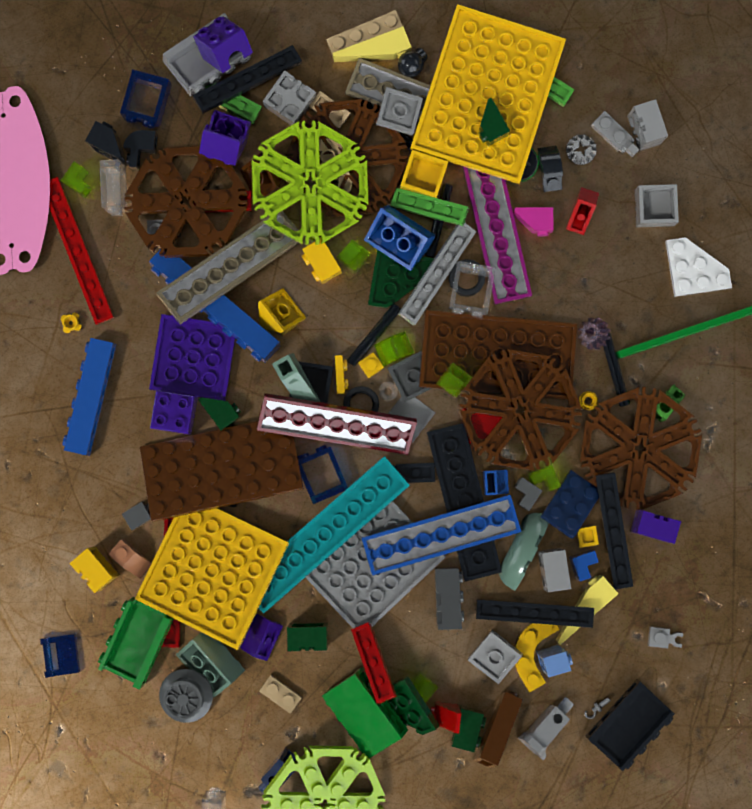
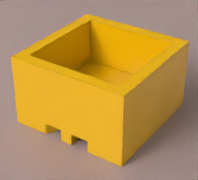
M412 150L400 189L437 198L449 161Z
M96 546L87 548L69 563L77 573L81 572V578L88 581L87 585L94 593L102 591L119 576Z

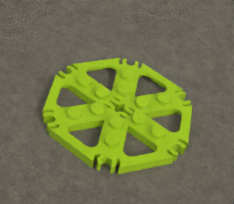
M305 120L301 122V129L298 121L262 142L260 145L263 146L258 147L263 156L258 157L254 154L253 159L257 162L251 161L253 205L261 203L255 207V211L258 209L264 210V215L260 216V220L265 219L267 216L269 217L263 223L300 244H303V237H305L304 243L308 245L309 238L312 237L315 239V245H318L320 242L319 236L321 237V244L359 222L355 218H362V215L358 214L357 210L361 208L365 211L367 209L366 205H368L367 160L364 163H359L364 160L365 155L362 157L356 156L355 153L360 147H355L352 150L351 147L357 144L319 121L317 122V129H315V121L311 122V128H307ZM290 136H296L299 140V164L276 152L274 149L275 145ZM326 136L340 144L343 151L320 165L319 137ZM268 170L289 182V184L265 197L260 192V172ZM351 170H355L359 175V194L353 196L330 182ZM309 177L313 182H315V184L312 185L311 193L309 185L305 184V182L308 181ZM301 200V229L299 231H294L277 221L278 213ZM321 201L343 213L345 216L344 222L329 231L323 230Z
M308 745L311 753L304 747L305 754L303 756H298L297 752H294L295 761L292 755L288 757L263 791L264 795H262L264 801H269V803L261 805L262 809H384L381 805L377 804L385 802L383 797L385 794L368 756L362 753L360 757H356L359 753L357 748H353V746ZM323 756L342 757L341 763L325 782L317 764L318 759ZM297 771L302 778L307 792H279V788L291 772ZM359 773H367L373 787L371 793L346 792ZM326 799L327 803L322 807L320 803H323V800Z

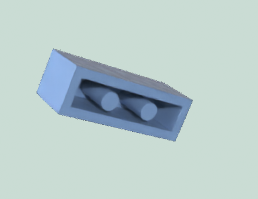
M558 644L536 651L541 670L548 678L571 671L570 665H573L571 655Z

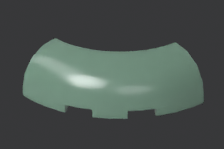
M531 513L522 519L520 525L521 532L516 534L508 553L500 565L502 573H499L500 579L514 591L523 579L529 563L532 562L538 550V545L549 523L540 517L542 513Z

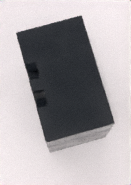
M298 361L320 402L328 404L334 367Z

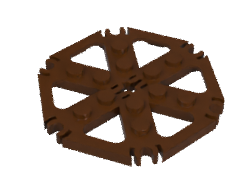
M363 99L319 103L323 111H320L317 105L314 106L317 110L316 115H311L307 111L306 114L310 120H307L303 115L299 124L300 129L303 120H305L307 128H311V122L315 121V129L318 128L317 122L319 121L340 133L329 118V115L332 111L351 109L355 111L356 115L346 137L357 143L351 147L352 150L355 147H360L355 153L357 157L365 155L364 160L359 163H364L367 160V167L389 164L395 167V173L386 189H380L367 171L368 205H366L367 209L365 211L359 208L357 212L360 215L375 214L370 206H373L374 210L378 212L379 209L376 206L378 202H382L385 206L387 205V201L383 197H386L389 202L391 201L408 161L400 162V160L408 159V155L402 156L400 154V151L406 150L407 146H398L399 144H406L405 140L398 131L386 128L392 137L391 144L363 147L372 125L378 119L379 111L375 113L377 111V104L374 105L373 109H367L368 100H365L363 107H360ZM294 136L286 156L292 155L293 157L287 158L299 164V140ZM321 136L320 139L324 142L326 147L328 149L333 150L331 145L325 139L328 137ZM327 151L323 155L331 154L332 152ZM355 170L349 171L350 175L344 176L340 188H344L349 177L359 192V175ZM334 180L331 182L338 187V181ZM321 201V208L327 209L326 217L330 215L331 210H333L330 218L345 217L343 213Z
M200 146L163 148L166 155L161 150H158L160 157L154 159L150 155L152 164L146 158L125 193V202L132 203L131 206L124 207L125 214L148 250L150 248L151 252L154 253L156 248H161L159 252L161 257L210 256L206 249H209L210 253L214 254L212 247L218 245L220 248H223L220 240L227 245L247 210V201L240 200L241 197H247L245 186L231 165L199 154ZM180 155H196L198 161L185 182L172 163V159ZM217 168H223L233 182L232 187L229 189L205 190ZM154 171L168 192L140 193L138 188L146 174ZM181 195L189 200L191 209L185 203L182 204L183 198ZM233 210V215L225 229L218 231L204 211ZM167 213L154 234H148L138 219L140 214ZM188 222L200 242L195 247L177 248L173 244L185 223Z
M510 349L502 350L501 359H497L495 353L491 355V359L488 356L461 390L469 394H460V397H464L467 402L466 404H458V407L466 408V411L460 409L458 411L474 452L481 446L482 449L478 451L477 455L480 456L483 452H487L486 462L491 461L492 457H494L490 463L491 465L535 471L533 468L534 463L535 469L540 470L539 462L543 461L546 467L550 466V462L553 464L579 431V429L572 426H581V423L575 422L574 417L582 416V413L575 412L574 410L578 409L581 411L582 407L566 368L560 374L559 371L563 369V365L561 364L557 369L553 367L555 358L551 359L547 364V360L551 356ZM515 360L535 362L539 366L538 372L524 390L513 365ZM487 371L495 373L504 397L476 392V384ZM555 382H560L563 385L569 401L566 407L539 402ZM517 405L525 408L523 416L520 413H516ZM478 413L502 417L485 439L477 437L471 422L472 414ZM537 423L560 426L564 429V436L552 450L546 448ZM516 431L519 433L527 454V458L524 461L505 459L501 456L502 449Z
M640 386L599 402L598 404L603 407L602 410L598 406H594L598 411V415L592 416L588 414V417L593 422L585 419L579 462L588 460V462L581 464V468L586 466L590 468V471L584 475L585 477L594 475L592 478L587 479V481L596 488L595 475L604 474L628 464L625 488L622 492L618 493L620 506L623 507V501L626 500L625 507L627 509L630 502H635V509L638 510L640 508L639 502H642L641 510L684 494L678 487L684 491L688 490L683 483L686 480H689L691 483L694 482L688 474L696 478L702 433L694 436V434L700 433L701 429L693 430L692 424L698 421L697 419H692L688 422V419L695 416L660 389H658L659 392L656 397V388H653L652 393L647 395L645 393L646 387L643 386L641 388L642 394H639ZM627 399H634L636 401L633 430L612 415L610 410L613 405ZM659 403H665L680 415V420L677 423L653 432L656 409ZM594 429H600L620 446L597 455H592L589 452L591 433ZM642 438V443L646 450H642L639 458V453L635 446H639ZM685 441H689L692 445L690 461L686 467L679 466L661 452ZM648 467L670 483V488L667 491L652 497H647L644 494Z

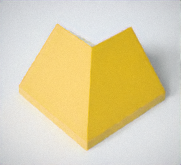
M284 288L258 302L260 326L267 330L279 332L283 336L306 319Z

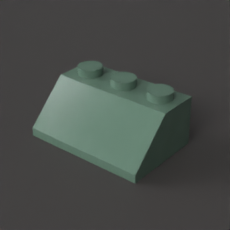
M202 632L176 654L188 669L195 670L205 676L212 687L213 698L232 684L245 671L240 662L232 656L220 641Z

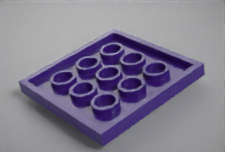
M161 314L149 390H160L226 401L236 338L233 336L228 337L222 331L223 327L218 323L214 325L211 321L189 318L182 324H179L174 316Z

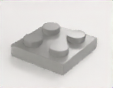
M386 87L376 125L413 136L423 98Z
M491 630L470 655L468 661L499 684L519 661L523 653L495 631Z

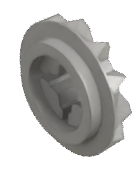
M585 134L572 137L566 146L568 158L573 163L579 165L591 162L597 152L593 139ZM579 142L582 147H588L584 151V155L581 151H576L579 148Z

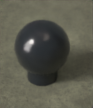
M417 48L415 51L403 53L398 60V69L401 74L410 78L418 76L424 68V62L428 59L426 52L421 48Z

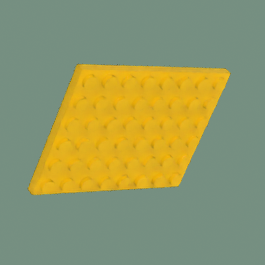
M457 4L410 149L520 184L566 39ZM492 97L510 133L507 137L487 146L486 142L483 143L478 132H480L479 128L487 101Z

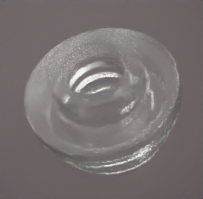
M385 382L379 388V395L385 401L394 400L398 394V389L392 382ZM386 388H390L392 390V393L390 395L385 394L384 391Z

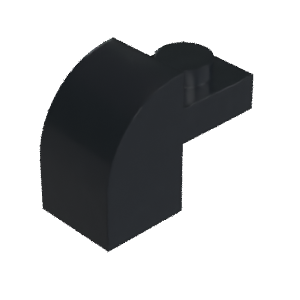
M134 131L125 139L123 148L130 152L127 153L126 163L132 171L140 170L141 153H157L158 134L156 131Z
M557 146L537 148L543 192L562 190L563 168Z

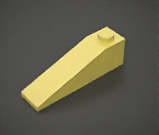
M403 26L336 51L332 55L334 62L358 61L359 58L366 61L394 60L396 58L399 59L403 53L411 51L412 47Z
M595 575L587 582L589 585L584 589L575 607L594 608L595 615L616 597L618 592L604 576L599 575L597 577ZM563 626L555 640L561 645L580 627Z

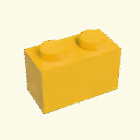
M321 238L318 245H315V242L302 249L304 254L301 257L306 265L310 264L313 268L311 273L316 282L320 280L324 284L342 273L325 242L321 244Z

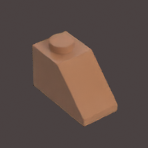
M121 539L108 553L119 565L138 578H141L152 564L126 539Z

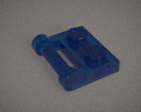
M75 633L40 639V645L43 646L45 678L80 672ZM50 643L56 644L59 669H53Z

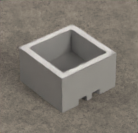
M284 70L264 98L263 104L266 109L289 125H293L298 121L300 122L303 115L309 110V105L316 97V92Z
M657 100L639 104L632 108L627 117L630 126L634 127L633 135L638 136L635 141L639 151L661 145L668 137V133Z
M677 184L639 185L635 189L636 228L671 227L679 223Z
M562 548L538 551L543 589L547 592L571 589L566 551Z

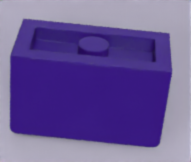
M256 614L241 649L255 658L268 661L283 625L268 620L260 614Z

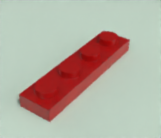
M367 622L351 629L376 703L380 704L397 697L371 623Z

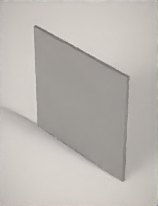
M401 397L388 414L417 419L412 439L413 443L435 412L416 397L406 402Z

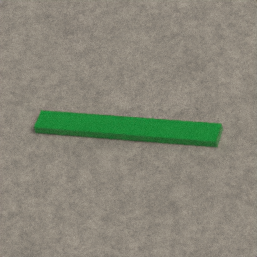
M752 306L616 352L617 357L621 359L752 315Z

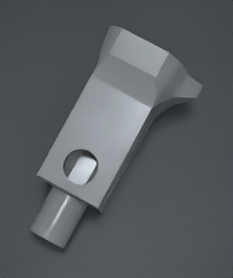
M565 697L557 707L549 705L531 727L521 734L518 739L529 750L544 760L546 758V748L570 720L566 714L574 704Z

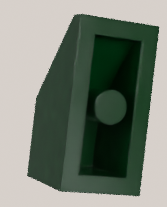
M492 97L487 101L479 128L480 132H478L483 143L486 142L487 146L507 137L510 133Z
M202 397L198 399L221 431L241 418L239 415L241 411L235 403L231 404L228 401Z

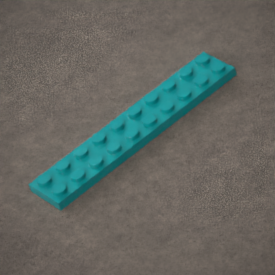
M385 456L287 541L289 545L259 606L263 614L410 486Z

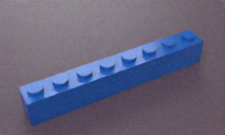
M160 250L149 261L152 267L151 271L158 277L162 275L166 279L165 283L167 285L192 269L181 258L161 257L159 255ZM225 295L199 311L200 313L204 311L208 314L207 318L214 325L218 323L222 326V331L228 337H235L237 339L236 343L244 350L248 348L252 352L251 356L258 362L262 360L266 363L281 347L280 342Z

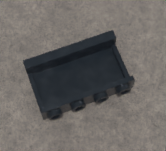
M636 679L585 737L618 766L621 771H624L633 765L634 759L638 754L641 755L646 751V745L660 735V730L664 725L668 726L672 722L675 713Z

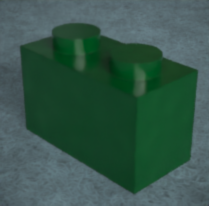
M460 705L459 734L453 733L451 746L475 752V748H479L481 743L479 733L480 729L485 727L486 717H484L483 711Z

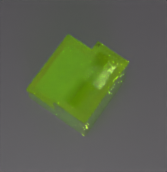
M74 161L61 179V182L83 198H86L92 190L88 184L83 182L89 172Z
M352 239L336 258L355 274L368 260L370 253Z
M405 332L390 336L374 345L383 367L414 354Z
M451 363L436 384L456 398L472 379V376L456 364Z
M552 464L527 474L533 485L544 482L547 491H553L561 487Z
M420 670L411 680L425 703L439 688L436 683Z

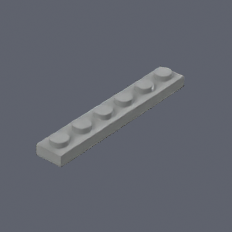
M464 223V226H455L398 315L412 325H416L476 233L473 228Z

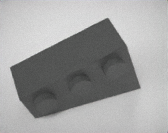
M458 567L435 568L436 620L438 630L462 629L464 610H461V603H463L464 599L463 591H460V583H463V574L459 572Z

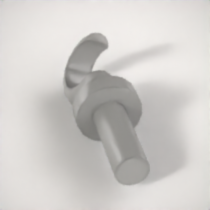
M607 697L599 704L596 702L594 704L595 707L592 708L594 714L588 716L585 711V717L593 719L596 716V712H601V708L611 700Z

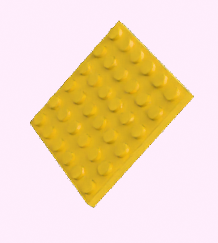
M218 508L174 517L135 600L239 650L289 542Z

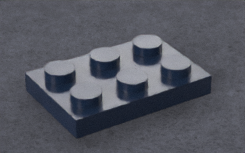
M570 470L540 517L573 539L599 499L598 490L594 485Z

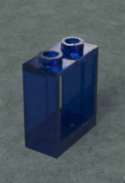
M132 69L120 111L124 120L129 123L141 122L143 126L148 128H154V126L160 128L172 86L170 80ZM136 83L161 89L154 117L129 111Z
M326 445L315 449L317 453L309 455L307 452L298 456L301 476L313 504L344 492L348 488L332 448H327ZM328 453L341 484L315 495L302 464Z

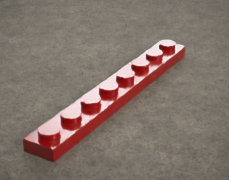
M58 177L50 180L49 208L95 325H99L114 319V315L60 179Z

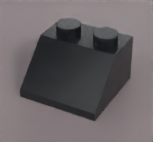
M95 121L85 142L93 151L126 167V157L120 138L116 134L117 131L112 129L113 126L104 121L102 124Z

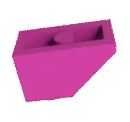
M553 207L514 208L513 215L532 234L545 237L553 232Z

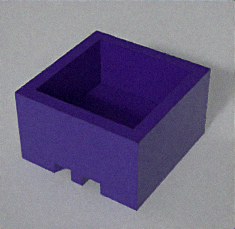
M636 510L630 532L675 544L681 521L644 510Z

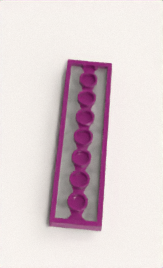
M462 166L494 305L532 297L506 180Z

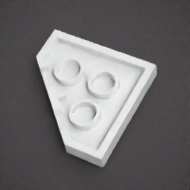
M684 237L665 241L674 297L732 288L729 269L689 239Z

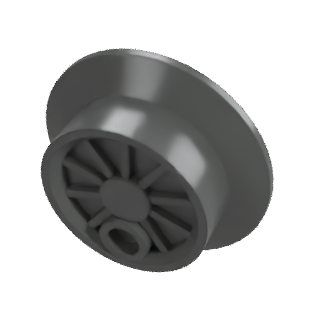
M180 669L172 672L164 679L159 691V700L163 710L169 717L179 722L190 723L201 719L207 714L212 705L213 691L209 681L201 673L192 669Z

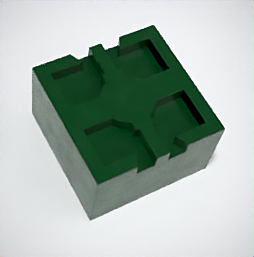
M328 623L289 624L287 627V652L302 651L301 649L305 651L311 649L314 651H327Z

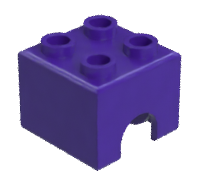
M224 16L216 18L212 24L201 28L193 36L202 58L221 73L231 68L229 57L233 52L238 51V53H242L244 59L253 53L245 31Z
M215 110L211 116L210 125L207 124L203 130L199 154L205 155L210 159L214 158L223 161L227 165H236L247 144L251 122Z
M156 390L150 428L192 435L198 397Z

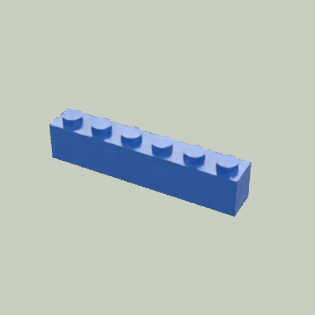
M90 338V342L86 343L85 353L87 355L80 367L82 376L77 381L76 390L78 392L76 398H73L71 405L73 413L67 421L69 430L68 434L63 438L62 445L65 446L64 451L86 456L91 454L116 349V344Z

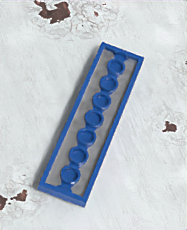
M507 495L362 537V542L373 576L521 532L511 495Z

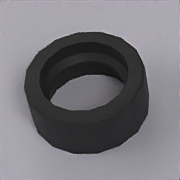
M465 259L457 262L449 274L450 287L460 296L469 297L477 294L485 284L486 276L484 269L474 260ZM471 267L477 272L478 282L476 286L471 289H463L457 284L456 274L461 268Z
M354 387L344 397L343 406L350 407V401L353 396L359 393L367 394L373 403L371 411L378 412L379 410L378 396L369 387Z

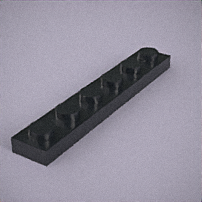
M291 45L194 94L193 100L201 113L204 114L281 75L284 70L289 71L302 64V60L294 46Z
M615 472L595 475L613 588L616 590L634 587Z
M477 600L476 619L593 628L594 608Z

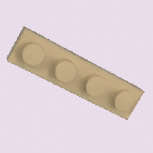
M396 10L332 36L326 39L331 53L403 26Z

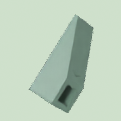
M294 353L288 354L272 363L280 380L293 398L320 402Z

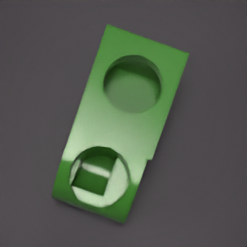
M674 384L665 392L667 396L678 404L685 397V394ZM659 403L655 418L663 422L674 410L665 403Z

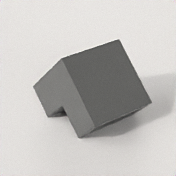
M522 477L514 485L515 489L523 493L517 504L530 511L542 490Z

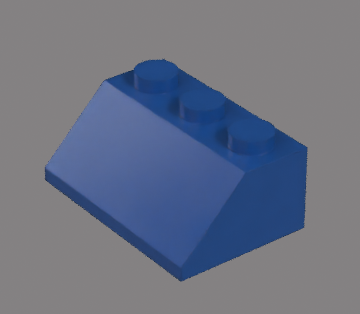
M388 205L380 208L364 241L411 271L428 251L436 235Z

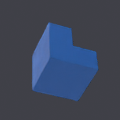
M508 470L483 471L484 495L509 494Z
M591 549L569 557L576 580L583 581L591 578L588 566L599 562L594 550Z

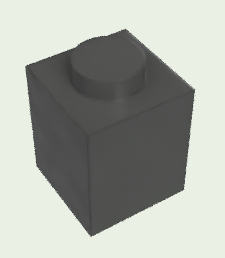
M145 501L122 513L131 530H135L151 520L149 504H146Z

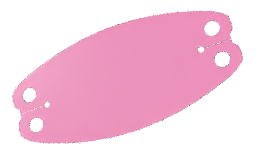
M12 86L5 92H0V254H3L6 259L5 263L0 266V275L7 274L11 269H17L19 272H29L34 268L41 252L49 213L50 174L45 142L34 108L25 91L19 86ZM14 95L19 96L21 99V103L17 107H12L9 103L10 98ZM2 113L6 114L4 118L1 117ZM10 243L14 244L13 248L9 247ZM22 251L30 253L31 257L27 263H22L19 259Z

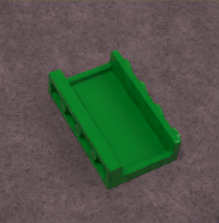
M133 596L128 601L126 600L121 608V611H123L122 616L117 618L113 626L115 632L109 636L106 642L108 647L98 660V663H100L98 670L106 669L133 682V687L140 690L146 683L174 618L135 600Z
M363 667L356 670L350 677L336 686L329 688L322 695L327 706L336 715L337 720L342 723L348 735L368 758L373 757L402 739L408 731L388 701L380 704L376 703Z

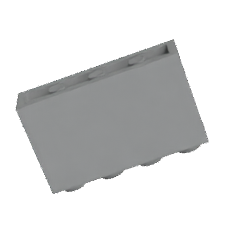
M223 13L222 15L219 16V17L224 16V17H226L227 19H229V18L226 16L225 13ZM214 20L205 25L204 27H208L210 24L214 22ZM196 31L163 53V62L191 97L204 90L210 83L212 85L217 83L225 73L230 74L240 63L245 64L248 62L251 54L244 59L242 53H238V51L233 52L229 57L231 68L221 73L202 58L193 38L198 33Z

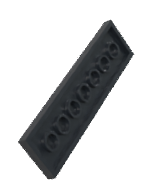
M461 423L426 432L447 513L483 503L484 499L464 424ZM494 540L457 551L464 582L502 573Z

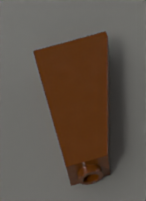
M513 691L501 694L473 761L488 768L499 765L523 699L519 698V694Z

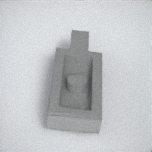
M606 111L592 123L591 127L617 152L624 153L626 151L633 157L639 151L633 144L635 140Z

